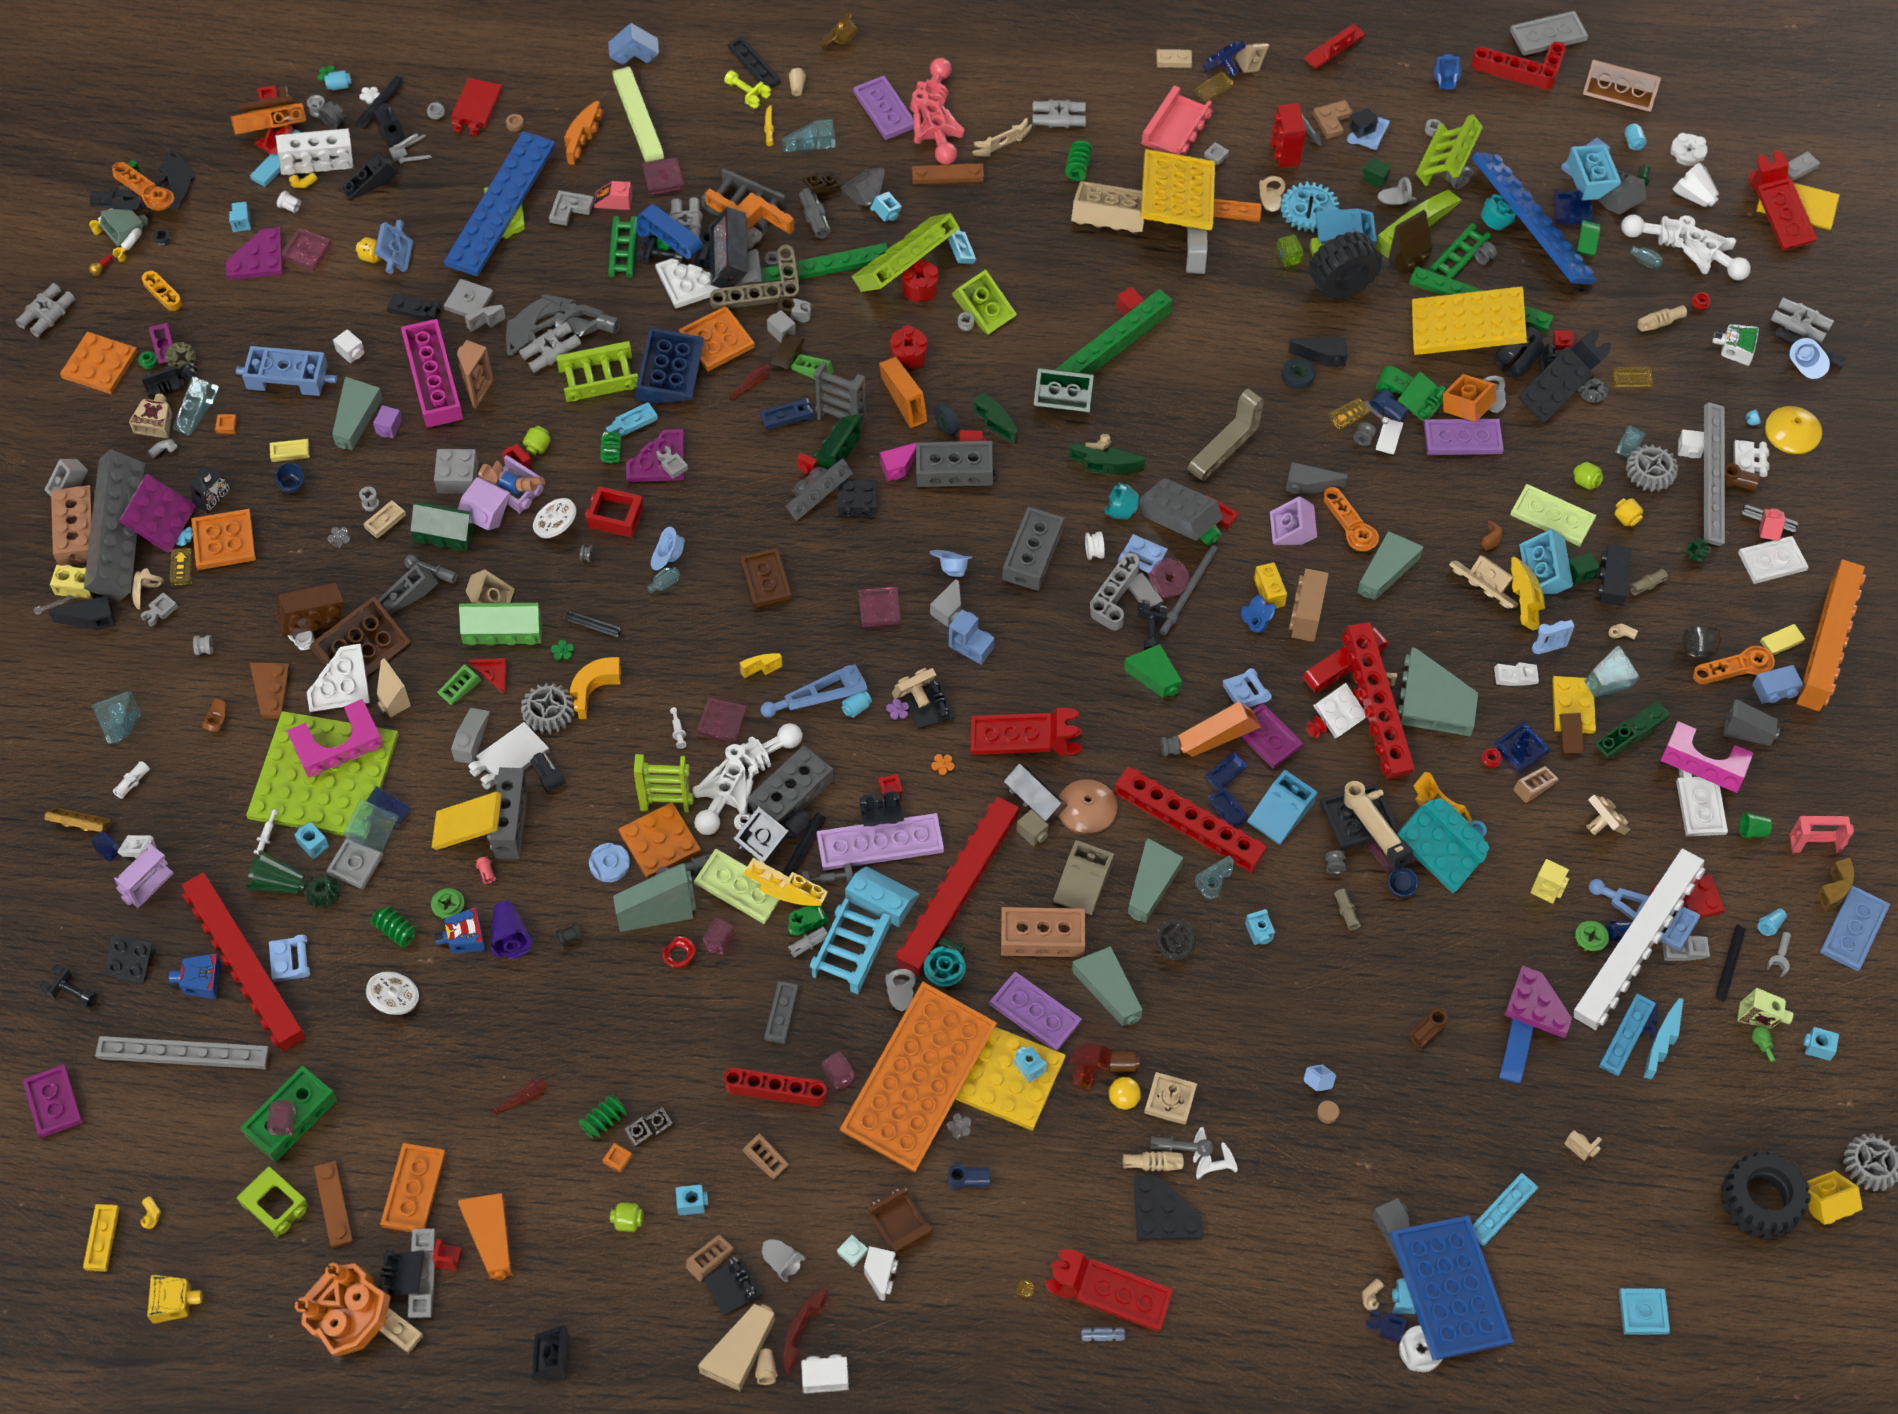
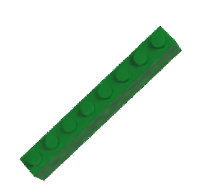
M1160 289L1055 370L1093 374L1171 313L1172 299Z

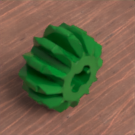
M609 431L602 434V462L613 464L620 461L622 441L620 433Z

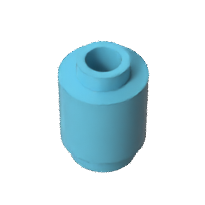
M345 70L328 73V75L324 76L327 90L349 88L348 84H352L350 74H346Z
M1631 124L1625 129V137L1631 150H1640L1646 145V138L1639 125Z
M866 691L859 692L842 701V710L845 715L854 718L869 707L872 699Z

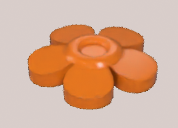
M937 754L934 757L935 762L931 764L934 771L938 770L940 775H946L947 770L952 771L954 769V763L951 762L952 757L950 755H945L943 759L941 754Z

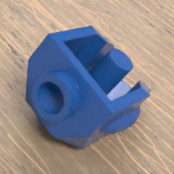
M1452 54L1437 57L1434 75L1439 82V89H1456V82L1461 77L1459 57H1453Z

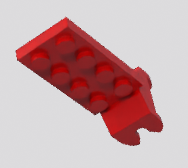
M1775 150L1773 154L1774 162L1771 163L1766 156L1760 154L1757 159L1758 170L1757 172L1751 170L1749 182L1752 189L1757 191L1781 250L1785 251L1816 242L1818 238L1792 179L1788 178L1789 164L1786 157L1779 150Z
M1057 708L1052 715L1051 713L971 716V755L1051 752V749L1060 756L1077 754L1082 751V746L1078 743H1070L1069 739L1077 738L1083 733L1079 727L1068 725V720L1078 718L1079 713L1071 708Z
M1064 1249L1058 1253L1062 1261H1055L1051 1264L1053 1269L1052 1275L1056 1280L1052 1279L1045 1282L1046 1288L1051 1293L1065 1299L1077 1297L1076 1302L1157 1332L1161 1330L1173 1289L1091 1258L1088 1261L1084 1254L1074 1250Z

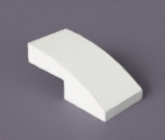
M1385 418L1376 450L1394 455L1403 423Z
M1519 662L1516 666L1497 664L1494 667L1497 685H1533L1539 682L1537 665Z

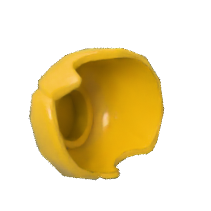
M1121 1077L1114 1080L1108 1090L1110 1102L1118 1109L1128 1110L1135 1107L1140 1101V1087L1131 1078Z

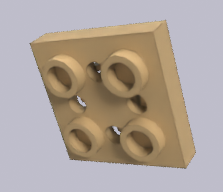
M923 668L917 671L916 675L912 678L907 676L900 679L892 692L894 699L912 693L919 708L929 704L930 701L922 687L930 684L936 676L933 668L929 670Z
M1593 795L1588 799L1600 814L1590 824L1586 825L1594 835L1607 824L1614 831L1624 835L1631 830L1627 826L1628 820L1614 810L1616 806L1610 799Z
M1156 1072L1144 1113L1186 1125L1197 1083Z

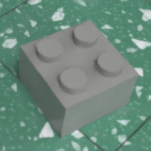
M437 449L434 475L437 493L464 494L477 478L478 459L475 449Z

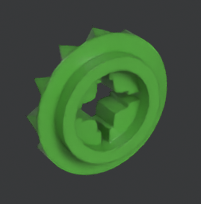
M442 889L433 896L431 908L435 916H439L441 919L459 914L464 909V898L455 889ZM451 898V903L454 906H449L448 909L445 910L444 903H448V901H450Z
M1586 921L1581 923L1576 929L1575 938L1577 939L1578 946L1581 945L1585 951L1590 950L1594 953L1598 950L1602 951L1608 943L1609 935L1602 924L1595 921ZM1593 931H1594V932H1595V934H1594V935H1595V936H1594L1595 939H1593L1591 942H1589V940H1588V939H1589V936H1590L1591 933H1593Z

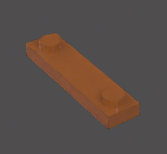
M983 163L912 166L913 184L984 182Z
M336 1161L314 1166L331 1248L334 1249L354 1243Z

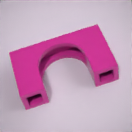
M363 699L344 706L352 726V734L344 744L338 747L326 748L317 744L306 723L287 730L308 778L317 776L330 768H336L349 760H355L368 752H374L383 746L381 737Z
M1678 721L1661 761L1737 793L1747 772L1753 752L1734 745L1729 758L1725 760L1708 758L1700 754L1692 744L1696 729Z

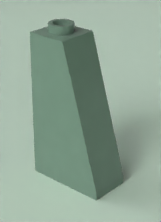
M348 377L345 378L332 433L335 445L342 449H354L383 400L380 388Z
M1388 531L1361 579L1357 593L1365 598L1376 600L1419 561L1423 546Z
M1147 839L1128 909V914L1133 919L1141 920L1145 923L1181 869L1184 858L1150 839Z
M1111 946L1073 961V974L1122 1026L1126 1024L1133 1025L1141 1019L1143 1010Z

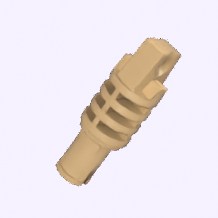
M1682 305L1674 309L1665 308L1658 312L1650 313L1639 319L1638 328L1642 332L1669 325L1673 320L1686 317L1687 309Z
M1144 1152L1142 1155L1123 1154V1168H1142L1145 1171L1182 1169L1183 1154L1173 1152Z

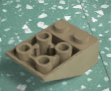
M1076 840L1068 857L1053 902L1071 909H1085V914L1092 916L1113 866L1114 853Z

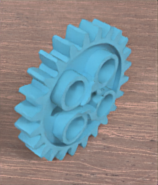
M1306 182L1305 186L1299 183L1298 188L1293 185L1292 190L1287 189V194L1283 195L1281 201L1282 217L1286 218L1287 223L1292 222L1291 227L1297 225L1298 230L1304 228V231L1307 232L1308 229H1311L1312 233H1314V230L1317 228L1315 213L1318 211L1339 210V202H1337V197H1333L1334 192L1328 193V187L1322 189V184L1316 187L1315 182L1312 186L1308 182ZM1310 196H1313L1311 214L1308 219L1306 216Z

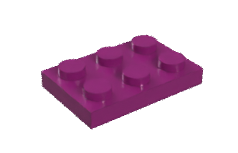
M1262 703L1253 710L1261 727L1241 737L1274 769L1301 749L1303 742Z
M64 1064L22 1079L40 1138L83 1123L67 1068Z

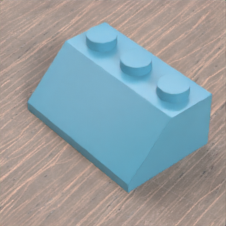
M1606 144L1571 147L1567 164L1582 200L1600 199L1621 184Z
M1550 529L1519 544L1522 561L1536 575L1543 594H1557L1573 586L1565 538Z
M867 866L855 873L845 889L846 899L849 902L880 918L883 913L890 915L891 924L900 927L920 893Z

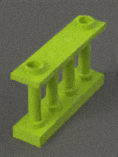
M1474 114L1467 116L1464 125L1459 128L1448 130L1443 123L1439 124L1416 171L1417 176L1425 186L1429 184L1433 174L1448 171L1453 178L1460 176L1483 128ZM1458 135L1457 139L1449 141L1451 137ZM1452 148L1450 152L1444 153L1445 149ZM1446 160L1445 164L1438 165L1440 161Z
M629 341L556 356L559 373H566L569 387L564 388L566 402L636 388L638 374H631L627 360L632 358ZM620 361L624 376L613 378L609 363ZM602 364L606 380L595 382L591 366ZM584 368L587 384L576 386L573 370Z
M635 754L634 777L640 811H648L649 804L653 802L683 803L684 811L689 813V805H693L694 795L690 793L689 764H686L685 756H681L680 766L648 765L644 760V755ZM650 773H666L679 775H653ZM652 783H675V784H681V785H664V784H652ZM653 792H660V793H682V795H679V794H653Z

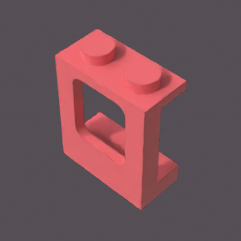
M1800 816L1789 834L1792 853H1800L1806 842H1835L1836 852L1841 853L1854 833L1849 816ZM1814 825H1839L1836 831H1811Z

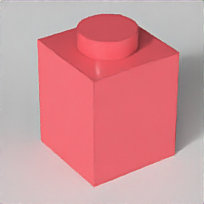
M1764 509L1759 527L1760 538L1780 541L1785 523L1784 512L1778 509Z

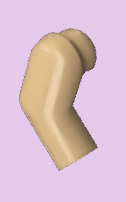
M1102 434L1097 443L1086 442V447L1104 451L1111 444L1110 436Z
M1622 623L1609 629V635L1612 638L1627 636L1635 639L1638 630Z
M1375 1279L1362 1292L1363 1305L1367 1310H1375L1379 1306L1376 1294L1384 1287L1379 1279Z

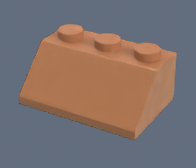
M466 340L463 346L459 347L457 356L465 389L472 407L477 408L491 386L493 376L487 348Z

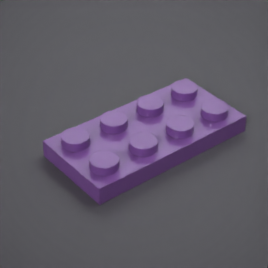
M885 76L853 88V93L885 140L914 129L913 117Z
M1468 419L1424 420L1427 455L1503 453L1499 419H1479L1477 422Z
M1017 972L1011 975L989 1003L990 1006L1055 1051L1062 1047L1082 1022L1079 1016Z

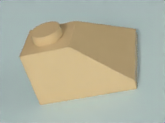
M484 569L471 575L466 593L471 603H510L515 589Z
M384 658L380 664L377 689L379 702L377 705L382 713L386 712L391 718L411 705L405 686Z

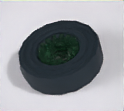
M1293 358L1284 364L1282 379L1287 386L1294 389H1305L1313 383L1315 369L1308 360Z
M946 403L937 405L934 408V416L939 427L948 436L958 433L960 431V424L954 411Z

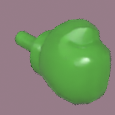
M1762 1026L1755 1028L1752 1032V1041L1758 1044L1761 1052H1766L1770 1062H1774L1775 1058L1770 1050L1774 1047L1770 1031Z

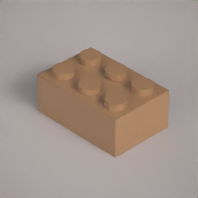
M1305 569L1304 576L1300 575L1289 629L1293 630L1292 638L1315 641L1329 573Z

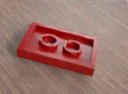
M1703 875L1700 880L1696 879L1693 883L1695 887L1689 896L1685 895L1683 898V907L1699 914L1700 918L1723 914L1725 909L1712 875ZM1653 885V886H1652V888H1651L1652 893H1653V891L1655 890V888L1657 887V885Z

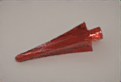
M764 364L762 367L756 365L729 398L733 399L753 385L767 379L765 373L770 370L767 364Z
M531 1079L511 1098L495 1108L493 1113L497 1114L516 1104L541 1096L540 1090L547 1086L543 1079L536 1083Z

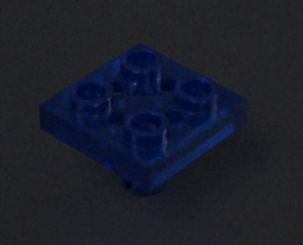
M1235 41L1207 58V63L1202 66L1204 71L1207 72L1223 64L1230 77L1240 72L1233 62L1232 56L1247 47L1244 41L1238 44Z
M1576 190L1572 192L1555 191L1554 208L1556 224H1581L1582 220L1593 222L1591 200H1582L1583 192L1580 190L1578 192Z
M1524 721L1493 743V746L1519 773L1550 752V748Z

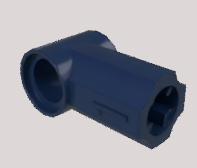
M1381 389L1369 402L1374 412L1378 414L1385 413L1401 423L1409 413V409L1394 400L1393 395L1386 389Z
M954 1164L948 1170L947 1184L954 1190H959L963 1187H990V1167H964L960 1164ZM959 1174L962 1176V1179L955 1180L952 1178V1175Z

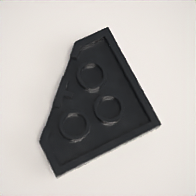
M1134 1176L1137 1241L1202 1240V1217L1157 1176Z

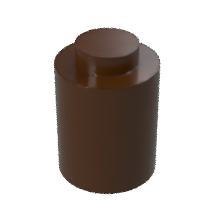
M1109 1051V1072H1135L1136 1068L1140 1067V1056L1136 1055L1135 1051Z

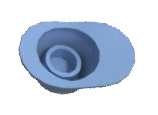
M1801 338L1791 346L1790 358L1802 374L1808 378L1816 379L1827 373L1830 366L1829 358L1817 342L1810 338Z
M673 527L664 529L660 536L658 545L651 558L653 570L662 569L667 562L677 560L682 554L685 539L677 535Z
M943 550L930 551L931 555L940 558L942 570L949 576L962 577L964 575L968 559L973 558Z

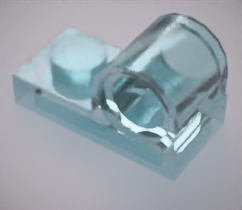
M1229 855L1196 875L1194 885L1206 898L1214 899L1220 895L1223 883L1222 878L1232 873L1233 859ZM1208 884H1214L1216 887H1209Z

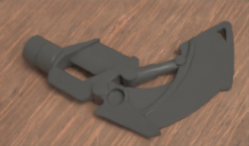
M548 294L541 295V299L527 306L514 319L508 320L506 330L507 354L509 356L514 355L533 341L535 338L534 334L547 327L550 328L556 325L557 328L564 324V322H567L572 333L579 334L580 337L598 329L617 334L620 329L621 320L603 314V310L584 304L576 305L574 303L576 300ZM555 315L554 317L545 320V322L536 325L537 321L541 318ZM587 315L596 319L590 322L578 317Z

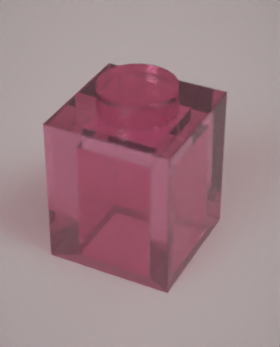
M715 917L703 936L705 948L712 953L718 952L722 955L735 935L734 926Z
M840 1051L822 1061V1070L836 1089L841 1086H848L854 1079V1070Z
M278 1100L277 1102H270L267 1128L271 1135H293L296 1110L289 1101Z

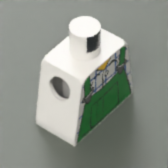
M1729 325L1725 334L1715 332L1712 343L1723 345L1722 356L1749 366L1754 355L1759 328Z

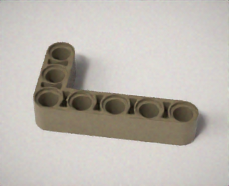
M782 245L778 249L777 260L780 281L715 289L710 294L711 306L718 310L724 306H727L729 309L778 303L779 296L796 299L799 294V283L793 248L789 245ZM783 252H788L791 256L789 258H783L781 254ZM785 270H791L793 274L791 276H786L783 272ZM792 287L796 291L789 294L786 292V289ZM774 289L777 291V294L771 296L768 294V291ZM757 292L759 296L757 298H752L750 296V293ZM733 294H739L741 296V299L733 300L731 296ZM716 296H720L723 298V300L719 303H716L713 300V298Z
M1246 389L1239 398L1236 418L1190 462L1187 470L1200 480H1206L1257 430L1261 420L1264 399L1250 389Z

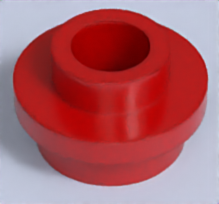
M1699 292L1693 296L1692 304L1695 308L1704 310L1710 306L1711 300L1708 294Z
M1489 748L1483 752L1481 760L1485 766L1495 768L1500 765L1502 756L1497 749Z

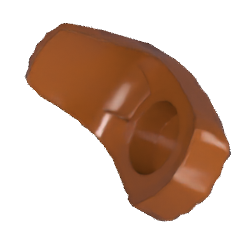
M1490 520L1488 521V529L1491 533L1483 537L1482 541L1485 551L1498 546L1503 536L1502 528Z
M218 698L213 700L211 708L203 721L202 727L204 729L218 732L222 728L226 716V702Z

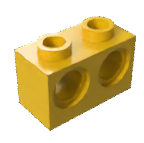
M1275 562L1257 566L1254 581L1266 605L1275 604L1276 608L1285 606L1287 592Z

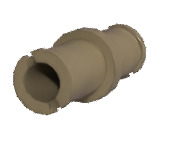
M1660 569L1651 575L1647 574L1641 580L1630 584V587H1632L1630 591L1633 595H1638L1647 589L1651 590L1655 588V585L1666 581L1668 575L1664 569Z
M1340 889L1336 891L1334 896L1340 906L1339 912L1344 916L1348 929L1350 931L1358 929L1361 924L1355 913V905L1351 903L1347 890Z

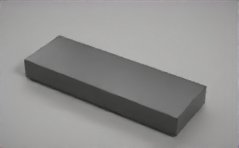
M778 981L764 1036L765 1041L780 1044L786 1043L799 990L798 984Z

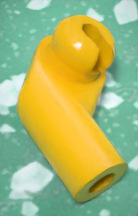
M310 173L304 179H299L297 175H292L289 178L291 186L294 188H307L317 180L314 173Z
M147 1197L142 1201L147 1214L144 1216V1219H141V1225L144 1228L151 1229L158 1222L160 1210L152 1197Z

